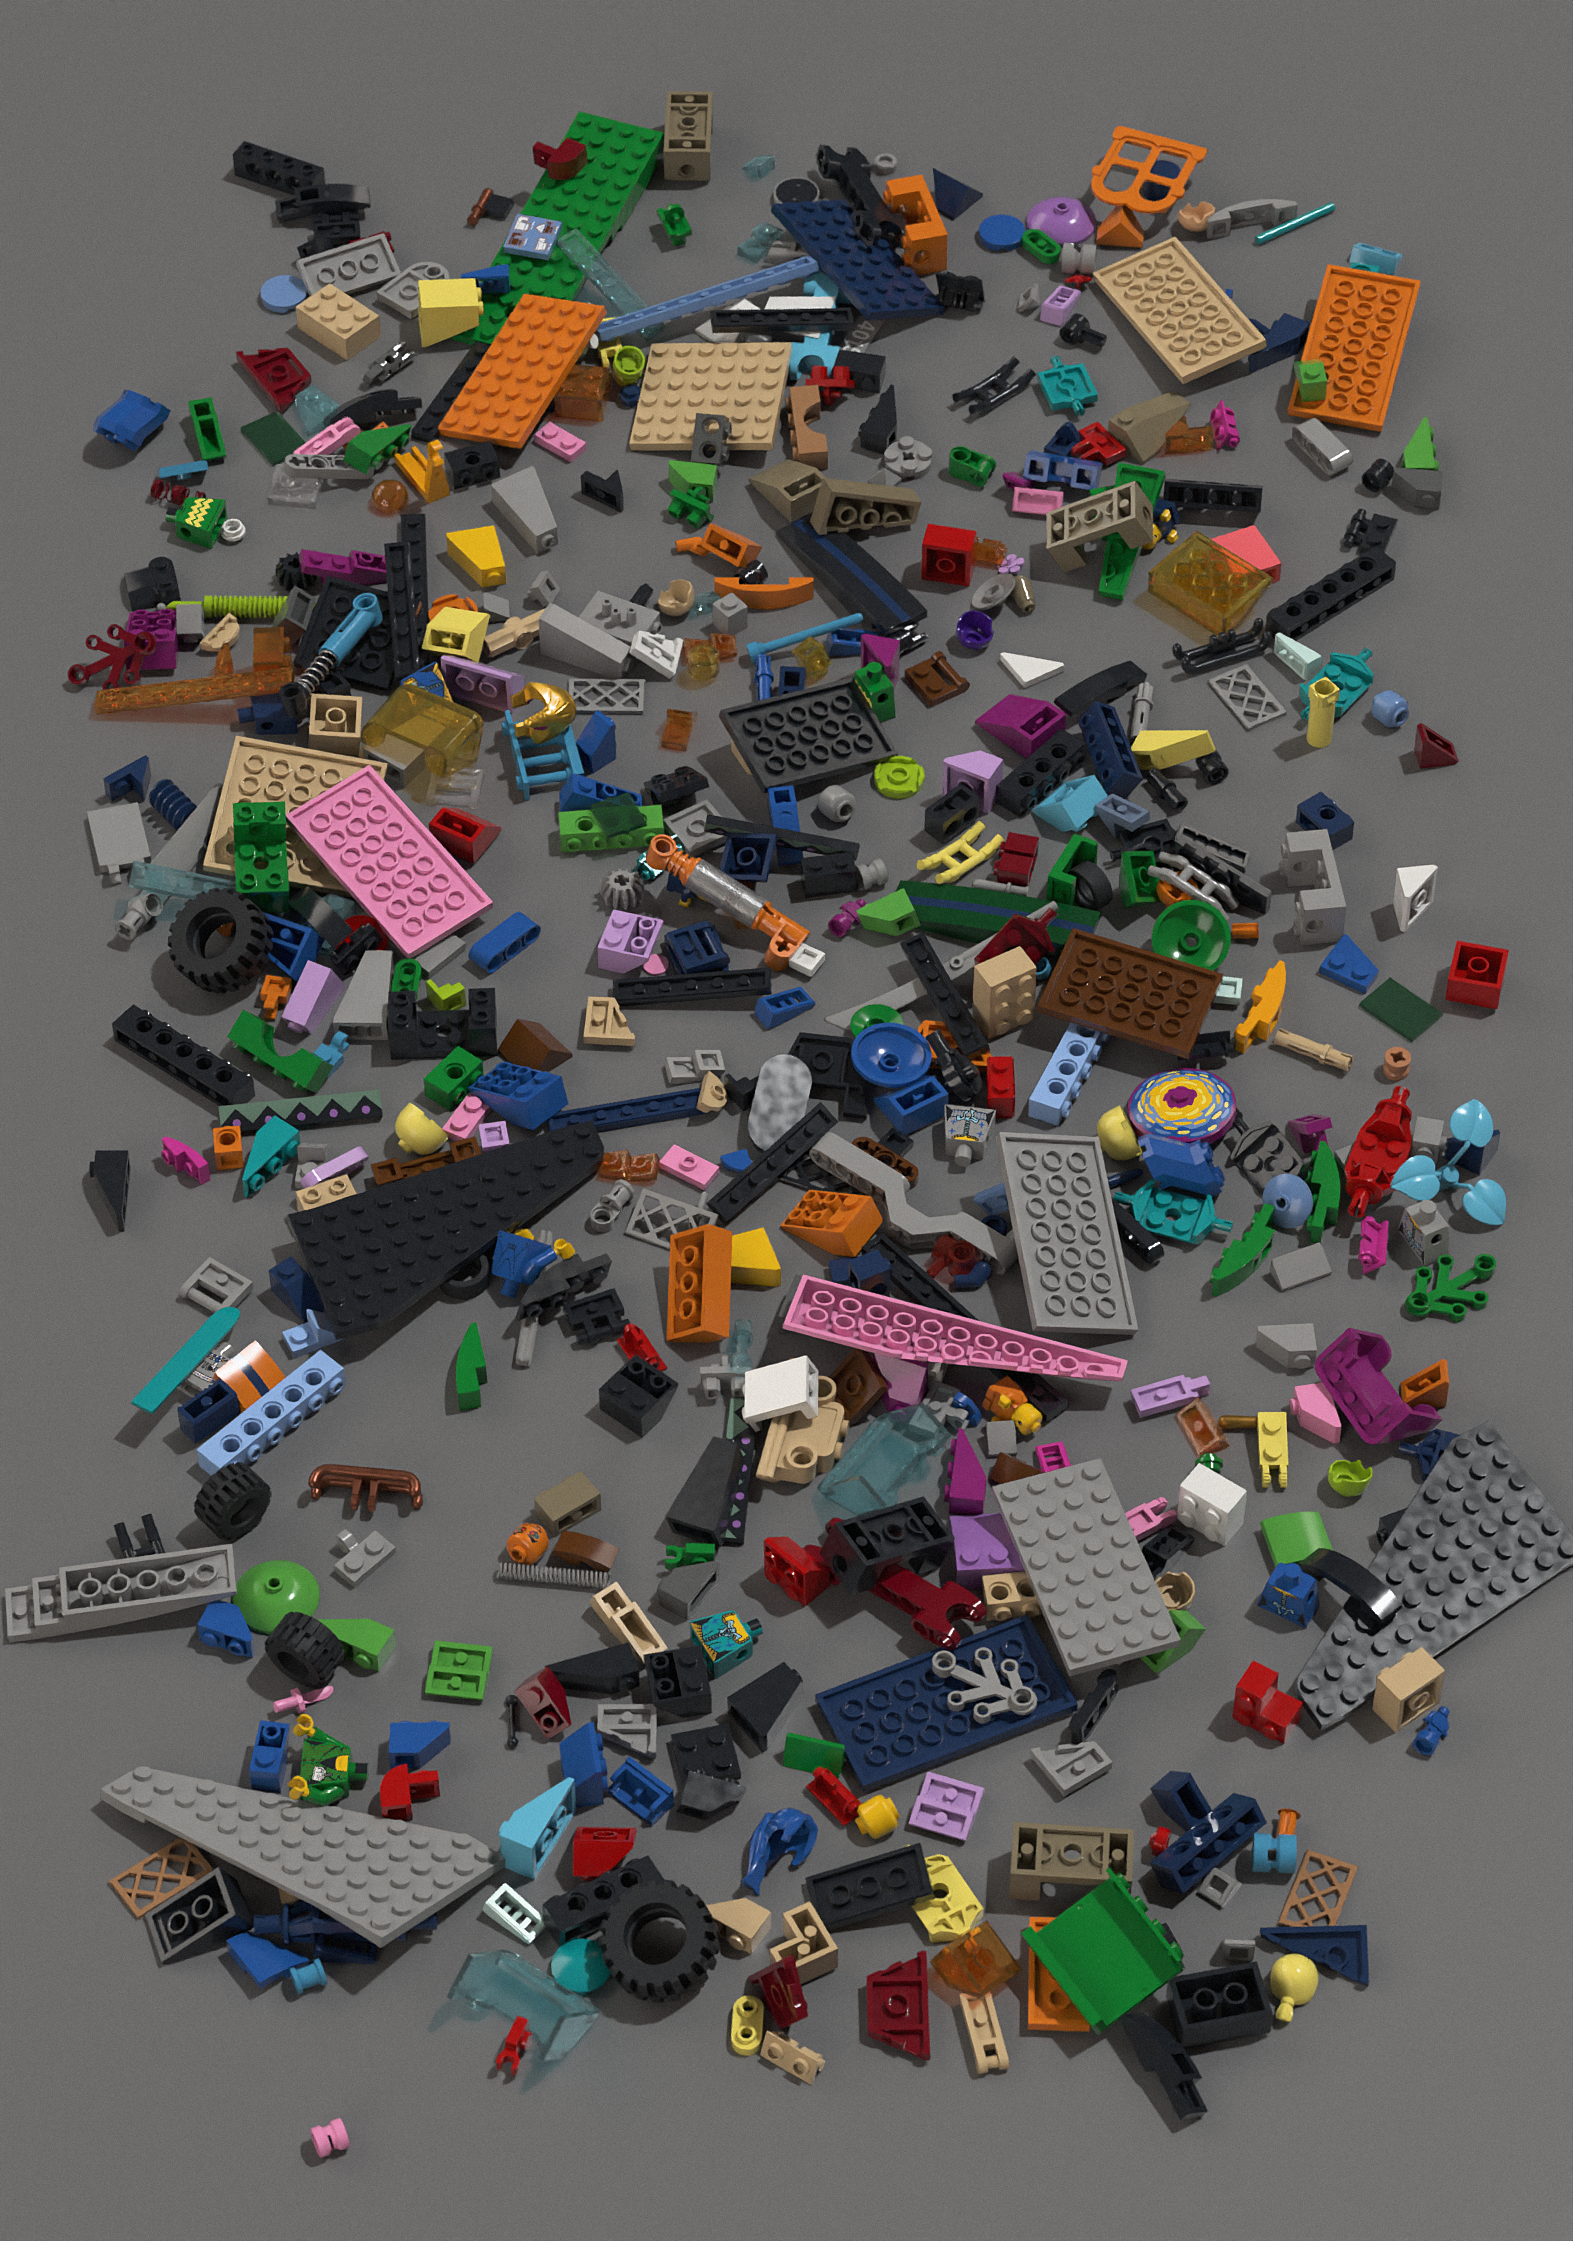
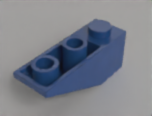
M572 773L559 792L560 811L642 806V795Z
M794 787L769 788L768 812L771 826L800 832ZM775 846L778 866L801 863V858H804L803 851Z

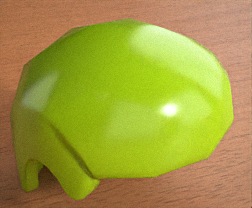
M1336 1460L1329 1466L1327 1477L1330 1486L1336 1492L1345 1497H1355L1361 1495L1369 1487L1373 1477L1372 1467L1364 1469L1360 1460L1354 1462Z

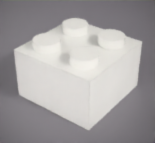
M1199 1463L1180 1485L1177 1519L1185 1526L1192 1527L1201 1532L1210 1541H1216L1225 1547L1244 1524L1247 1490Z

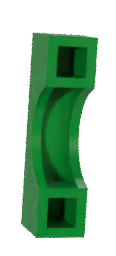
M242 1010L227 1035L229 1039L235 1042L233 1047L244 1054H247L248 1051L254 1054L253 1060L264 1067H267L268 1064L274 1067L272 1073L284 1080L289 1077L294 1081L292 1086L304 1093L307 1090L318 1093L333 1065L304 1048L290 1056L281 1057L275 1050L273 1043L275 1027L258 1016Z

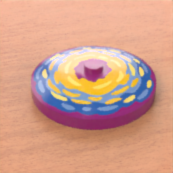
M1194 1068L1170 1069L1150 1076L1135 1088L1128 1102L1129 1122L1133 1131L1139 1137L1151 1133L1189 1144L1199 1139L1202 1144L1205 1142L1211 1144L1221 1138L1231 1128L1236 1117V1099L1228 1083L1211 1072Z

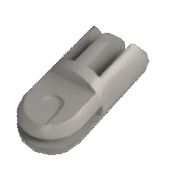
M774 240L769 249L767 259L773 264H783L808 256L809 254L798 242Z

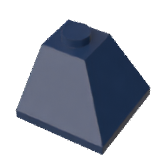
M728 832L719 870L737 880V882L767 883L778 836L776 834Z

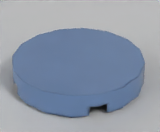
M276 276L266 281L260 290L264 306L273 312L287 313L289 309L293 308L295 311L296 306L308 298L304 282L295 276Z

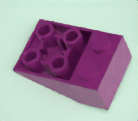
M162 609L158 612L136 610L133 613H129L127 632L136 635L139 632L147 631L152 633L157 640V647L154 653L145 657L140 670L177 668L179 638L177 636L176 611L171 609ZM148 640L144 641L143 643L144 649L148 645ZM124 641V648L131 645L130 643ZM134 655L127 658L126 670L130 669Z
M1009 694L977 718L975 723L1027 759L1060 729L1065 730L1066 714L1048 701Z

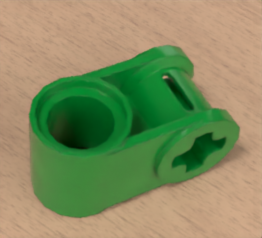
M964 446L952 448L949 454V474L954 478L970 482L976 486L986 485L989 474L993 473L997 467L995 460L989 455L978 453Z

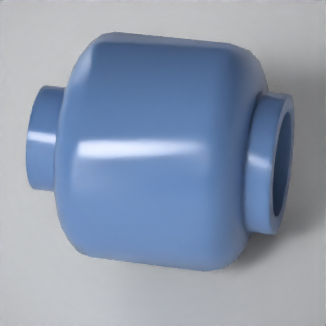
M1386 690L1373 698L1371 712L1372 716L1386 727L1393 728L1402 725L1407 720L1409 705L1396 692Z

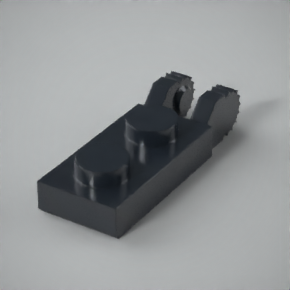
M1106 1668V1670L1099 1674L1097 1677V1687L1093 1693L1089 1692L1080 1712L1072 1716L1069 1722V1729L1071 1730V1741L1073 1744L1078 1745L1087 1741L1110 1707L1116 1694H1118V1675L1116 1670Z

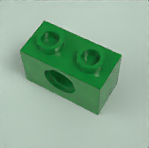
M457 1046L423 1078L425 1096L450 1111L457 1103L459 1104L470 1092L468 1087L478 1081L479 1077L484 1076L483 1061Z

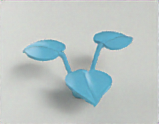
M1473 1099L1458 1107L1450 1117L1449 1128L1452 1135L1459 1141H1466L1447 1165L1435 1170V1164L1431 1158L1424 1155L1411 1157L1396 1171L1390 1187L1416 1201L1430 1200L1435 1197L1439 1190H1446L1451 1186L1454 1189H1468L1469 1192L1462 1198L1465 1211L1481 1223L1501 1225L1505 1221L1506 1196L1502 1187L1497 1182L1489 1179L1479 1180L1474 1187L1471 1184L1459 1183V1172L1454 1167V1164L1469 1148L1470 1143L1476 1147H1483L1492 1138L1493 1121L1491 1115L1481 1102Z

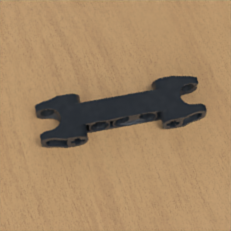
M819 145L816 153L818 171L824 179L834 180L854 212L853 227L858 236L868 246H878V241L882 238L891 242L895 248L903 249L902 236H905L907 222L901 214L891 213L870 180L871 165L867 158L857 148L847 147L846 154L842 155L835 152L829 145Z

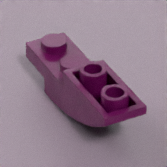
M302 549L299 554L302 573L320 576L322 584L325 583L327 576L364 586L387 582L386 562L383 555L351 550L349 556L346 557Z

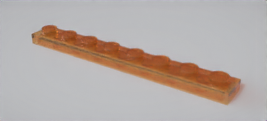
M293 667L98 690L96 692L94 709L97 715L112 714L124 711L279 693L283 685L294 682L295 673Z

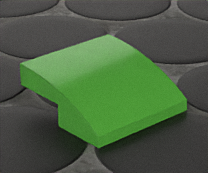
M1319 1512L1289 1513L1267 1518L1260 1522L1275 1568L1279 1563L1299 1565L1301 1561L1318 1548L1333 1550Z
M435 1640L432 1662L428 1670L425 1695L483 1701L490 1673L493 1647Z

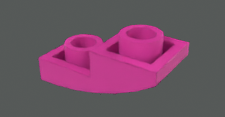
M166 1136L161 1139L163 1146L161 1156L168 1166L172 1165L178 1173L185 1169L191 1178L195 1177L201 1185L210 1181L208 1163L200 1154L173 1138Z

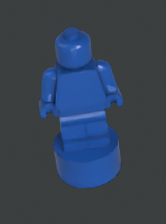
M1442 1706L1437 1712L1431 1711L1430 1714L1423 1718L1422 1721H1426V1726L1424 1730L1418 1732L1413 1740V1746L1419 1753L1432 1755L1439 1745L1440 1736L1443 1739L1448 1735L1449 1723L1447 1717L1450 1712L1447 1707Z

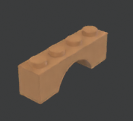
M818 385L789 387V397H785L786 412H791V414H787L788 428H793V430H790L791 445H795V447H792L793 461L815 467L818 470L828 469L826 435L814 432L807 427L811 423L820 420Z

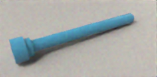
M856 613L764 644L761 642L756 643V641L748 643L746 646L751 662L755 663L756 656L760 654H766L861 623L863 615Z

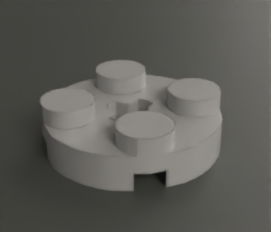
M904 436L900 441L894 442L886 449L884 453L885 468L901 477L902 480H906V476H914V479L922 478L931 470L933 451L924 443L916 441L910 436Z

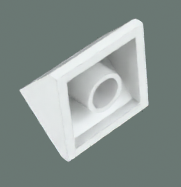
M1424 865L1397 868L1393 906L1400 931L1405 933L1433 903L1438 871L1437 866Z

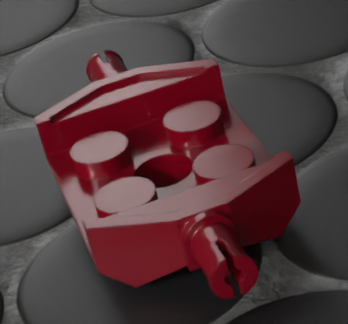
M1050 907L1040 919H1031L1014 914L974 958L975 965L1005 953L1011 946H1016V948L1020 946L1036 965L1048 951L1051 953L1054 951L1046 929L1047 925L1058 914Z

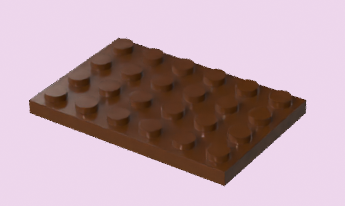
M1073 928L1037 1005V1012L1189 1059L1223 981V974Z

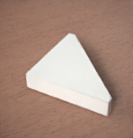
M1005 652L1000 654L1002 663L1024 688L1064 671V664L1061 662Z

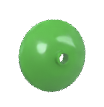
M286 1560L266 1561L250 1568L236 1583L237 1595L233 1596V1604L239 1606L248 1628L266 1635H270L288 1612H300L313 1617L320 1601L319 1586L312 1573L300 1564Z

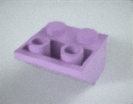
M613 910L597 947L598 968L624 974L647 963L662 929L663 920Z

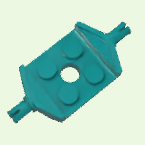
M1364 648L1358 656L1332 652L1330 654V661L1306 685L1300 684L1299 695L1302 702L1307 705L1300 713L1301 718H1305L1306 721L1309 718V686L1324 677H1327L1340 689L1334 718L1341 716L1373 684L1374 673L1365 663L1373 655L1372 651Z
M1150 1180L1135 1195L1131 1196L1118 1191L1114 1195V1200L1119 1204L1129 1206L1132 1216L1146 1230L1153 1234L1196 1245L1201 1243L1215 1228L1231 1233L1233 1228V1221L1220 1219L1215 1216L1212 1195L1207 1194L1206 1200H1201L1155 1188V1180ZM1169 1215H1176L1180 1219L1176 1221H1170L1166 1217Z

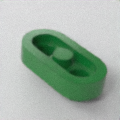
M1029 229L1023 233L1022 246L1038 260L1046 264H1053L1060 260V245L1044 232L1038 229Z
M407 958L396 964L391 992L415 991L417 1000L422 978L421 964L417 960Z

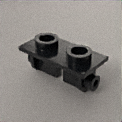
M369 923L365 926L362 924L349 937L354 942L352 946L344 941L332 952L333 956L330 960L340 968L345 976L351 970L358 967L366 950L375 951L383 941L378 931Z
M1230 1030L1199 1034L1189 1059L1178 1056V1060L1189 1062V1060L1205 1057H1229V1054H1234L1233 1044L1230 1043Z

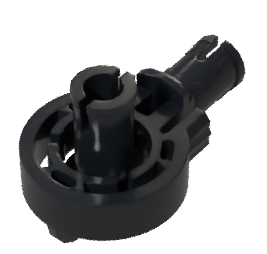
M935 1030L927 1035L925 1039L937 1056L935 1064L941 1067L945 1078L940 1084L948 1092V1096L955 1093L961 1100L967 1102L978 1095L982 1089V1080L975 1064L967 1056L961 1055L957 1049H951L941 1030Z

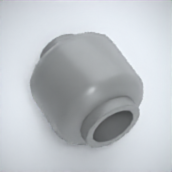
M833 785L821 793L818 807L820 812L830 820L841 823L851 818L854 814L856 800L843 787Z

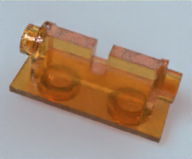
M976 537V561L1001 566L1008 550L1006 544H1002V541L985 538L983 543L979 542V537Z

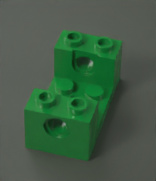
M285 801L233 803L236 891L244 894L264 913H289ZM257 862H265L268 867L259 870L254 865Z

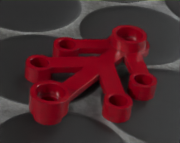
M117 624L110 625L107 629L109 638L114 640L122 639L131 644L123 649L104 642L99 636H88L86 639L87 648L94 651L100 650L110 655L86 667L80 664L72 665L68 670L69 681L79 686L85 685L89 681L90 676L112 666L107 681L103 683L102 690L107 695L115 696L120 690L118 680L126 660L134 655L130 669L124 674V681L133 686L138 685L141 681L139 671L146 656L153 654L157 647V640L152 633L142 631L134 635L125 631L123 627ZM118 628V634L113 636V631ZM96 639L97 644L92 647V641ZM148 640V645L144 649L143 643L144 641ZM83 672V678L79 680V674ZM134 673L135 679L131 682L130 676ZM110 684H113L114 688L109 692L108 687Z

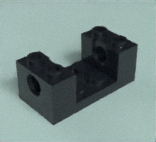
M495 988L468 989L469 1010L417 1011L415 991L388 992V1034L391 1060L446 1058L457 1046L475 1057L498 1056ZM446 1031L449 1032L450 1035L441 1037L438 1035V1033Z
M922 1496L836 1522L819 1553L851 1596L873 1589L884 1567L909 1559L908 1563L917 1575L939 1568L955 1537L925 1497Z

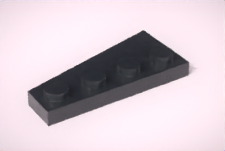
M1182 835L1178 837L1175 841V854L1183 856L1189 860L1188 862L1218 882L1227 885L1240 905L1266 915L1271 904L1272 891ZM1173 867L1174 872L1181 871L1178 868ZM1191 876L1196 882L1197 887L1203 888L1204 884Z

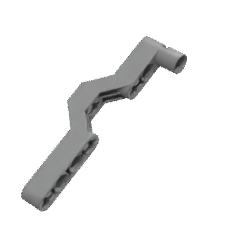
M832 1132L826 1133L809 1151L811 1159L819 1167L884 1205L889 1236L911 1250L951 1246L976 1262L985 1261L990 1265L991 1271L998 1275H1003L1019 1258L1013 1228L1006 1236H1003L965 1212H958L956 1215L925 1216L907 1205L905 1194L910 1189V1183L905 1176Z

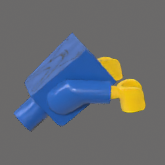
M515 1229L513 1234L499 1230L496 1248L493 1251L494 1259L491 1271L492 1274L505 1278L500 1294L516 1298L520 1283L531 1286L539 1278L542 1270L558 1259V1255L562 1259H568L574 1255L575 1249L571 1243H567L564 1239L556 1240L554 1249H552L551 1245L535 1241L529 1229Z

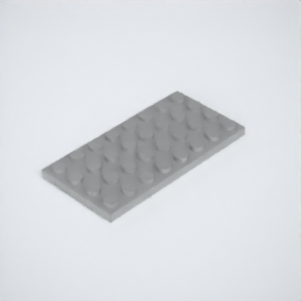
M999 1132L995 1139L1033 1331L1135 1335L1138 1331V1325L1099 1137Z
M1101 1458L992 1487L993 1497L1069 1676L1180 1647L1181 1639Z

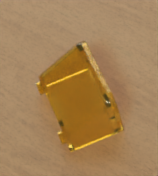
M405 684L398 687L363 726L360 742L371 747H377L385 741L386 734H389L426 750L425 764L428 770L437 776L446 778L477 762L483 733V720L473 710L412 684Z

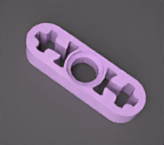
M361 1146L356 1147L313 1169L301 1179L300 1183L304 1188L346 1174L348 1175L362 1167L369 1160V1157Z

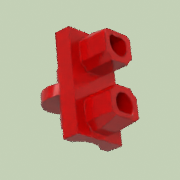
M812 366L811 379H806V386L818 385V387L824 388V391L819 390L820 398H824L827 405H832L835 398L842 397V391H835V388H854V381L850 380L849 367L834 366L833 379H827V366Z

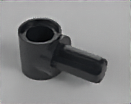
M1078 313L1073 314L1059 330L1061 339L1070 345L1088 341L1103 347L1107 341L1105 334L1090 329L1087 318Z

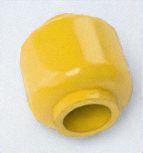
M879 1794L858 1806L857 1812L859 1817L854 1820L862 1835L869 1833L873 1839H879L898 1827L897 1820L901 1817L891 1798H885Z

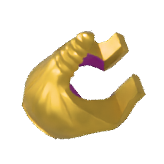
M529 682L518 693L510 695L513 709L528 705L533 699H538L544 703L545 707L542 711L533 714V716H530L523 722L514 724L515 736H529L535 744H542L553 739L563 732L575 719L577 707L573 698L566 690L555 685Z

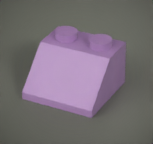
M983 751L945 758L943 761L942 796L959 784H963L979 796V811L988 814L996 803L997 785L1002 781L1003 759Z

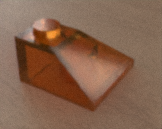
M987 1920L945 1946L929 1961L948 1987L978 1999L1022 1971L1020 1965Z

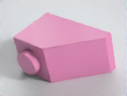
M1321 1382L1295 1386L1294 1395L1289 1400L1291 1414L1297 1416L1299 1426L1333 1444L1339 1443L1341 1423L1332 1395L1325 1385Z

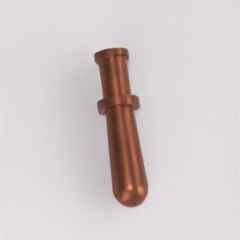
M485 188L477 204H474L471 208L472 213L467 218V222L470 225L476 226L479 218L485 214L484 206L493 194L492 189Z

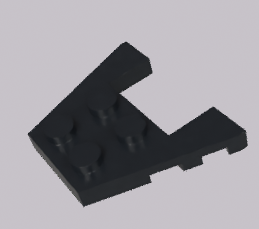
M799 1032L788 1055L797 1057L808 1067L812 1077L811 1086L846 1090L843 1116L867 1119L868 1114L860 1074L854 1068L851 1060L853 1038Z

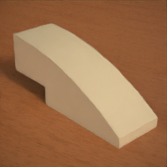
M617 1581L592 1597L590 1601L592 1608L622 1644L629 1642L634 1657L643 1665L645 1664L644 1654L662 1652L668 1649L635 1601L631 1603Z

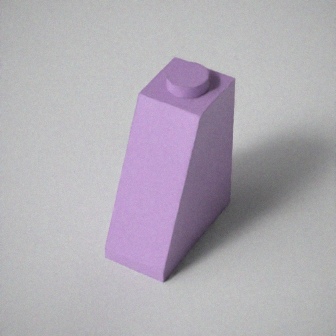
M309 960L307 961L282 1015V1018L288 1024L287 1028L299 1034H302L303 1031L311 1034L314 1032L345 987L344 983L332 969Z

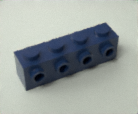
M1094 701L1078 720V724L1096 767V772L1103 785V790L1108 795L1113 793L1126 800L1143 780V777L1115 707Z

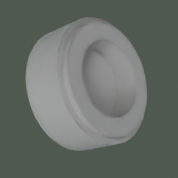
M880 154L874 159V169L882 175L893 174L897 170V159L891 154Z

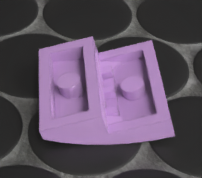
M927 1772L920 1796H917L908 1824L966 1842L981 1805L985 1789Z

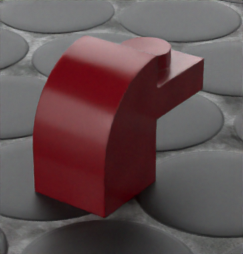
M566 138L557 149L538 141L532 147L534 164L548 169V175L551 179L562 180L577 175L588 163L587 146L569 138Z

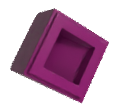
M1006 472L1002 475L1006 487L1014 490L1015 487L1031 489L1035 483V480L1025 479L1022 474L1017 472Z

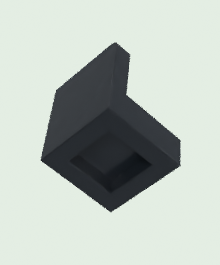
M314 238L297 247L301 259L334 249L330 239Z
M728 1073L724 1076V1087L727 1095L744 1112L751 1106L758 1076L751 1080L743 1077L736 1081Z

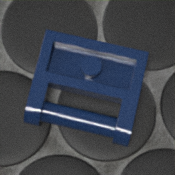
M702 921L667 933V941L685 974L698 973L714 967L721 969L730 963L728 954L722 951L712 933L713 927L709 921ZM697 936L704 938L713 955L708 956Z

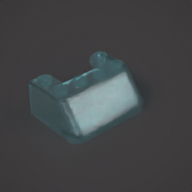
M923 1402L882 1414L866 1428L821 1481L817 1489L825 1498L857 1516L898 1504L896 1501L899 1498L897 1494L899 1488L897 1486L900 1482L913 1474L915 1471L913 1467L917 1462L931 1455L936 1457L945 1450V1443L951 1437V1434Z

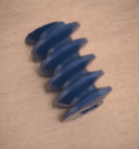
M163 779L156 783L149 794L150 805L176 831L197 808V805L191 802V799L177 785H174L170 779Z

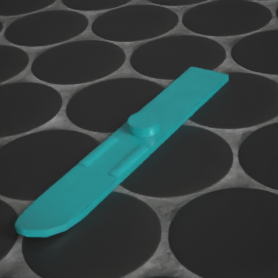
M225 1307L215 1312L131 1401V1404L153 1414L233 1329L240 1318V1310L235 1307Z

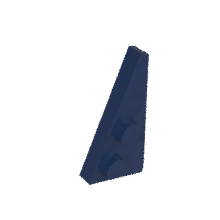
M1367 1925L1260 1928V1937L1295 1954L1303 1955L1312 1962L1362 1985H1369Z

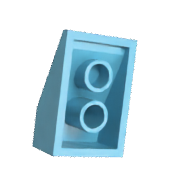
M568 1777L514 1811L509 1821L502 1823L498 1837L501 1842L500 1853L506 1860L505 1868L532 1880L536 1879L576 1813L575 1782L573 1778Z

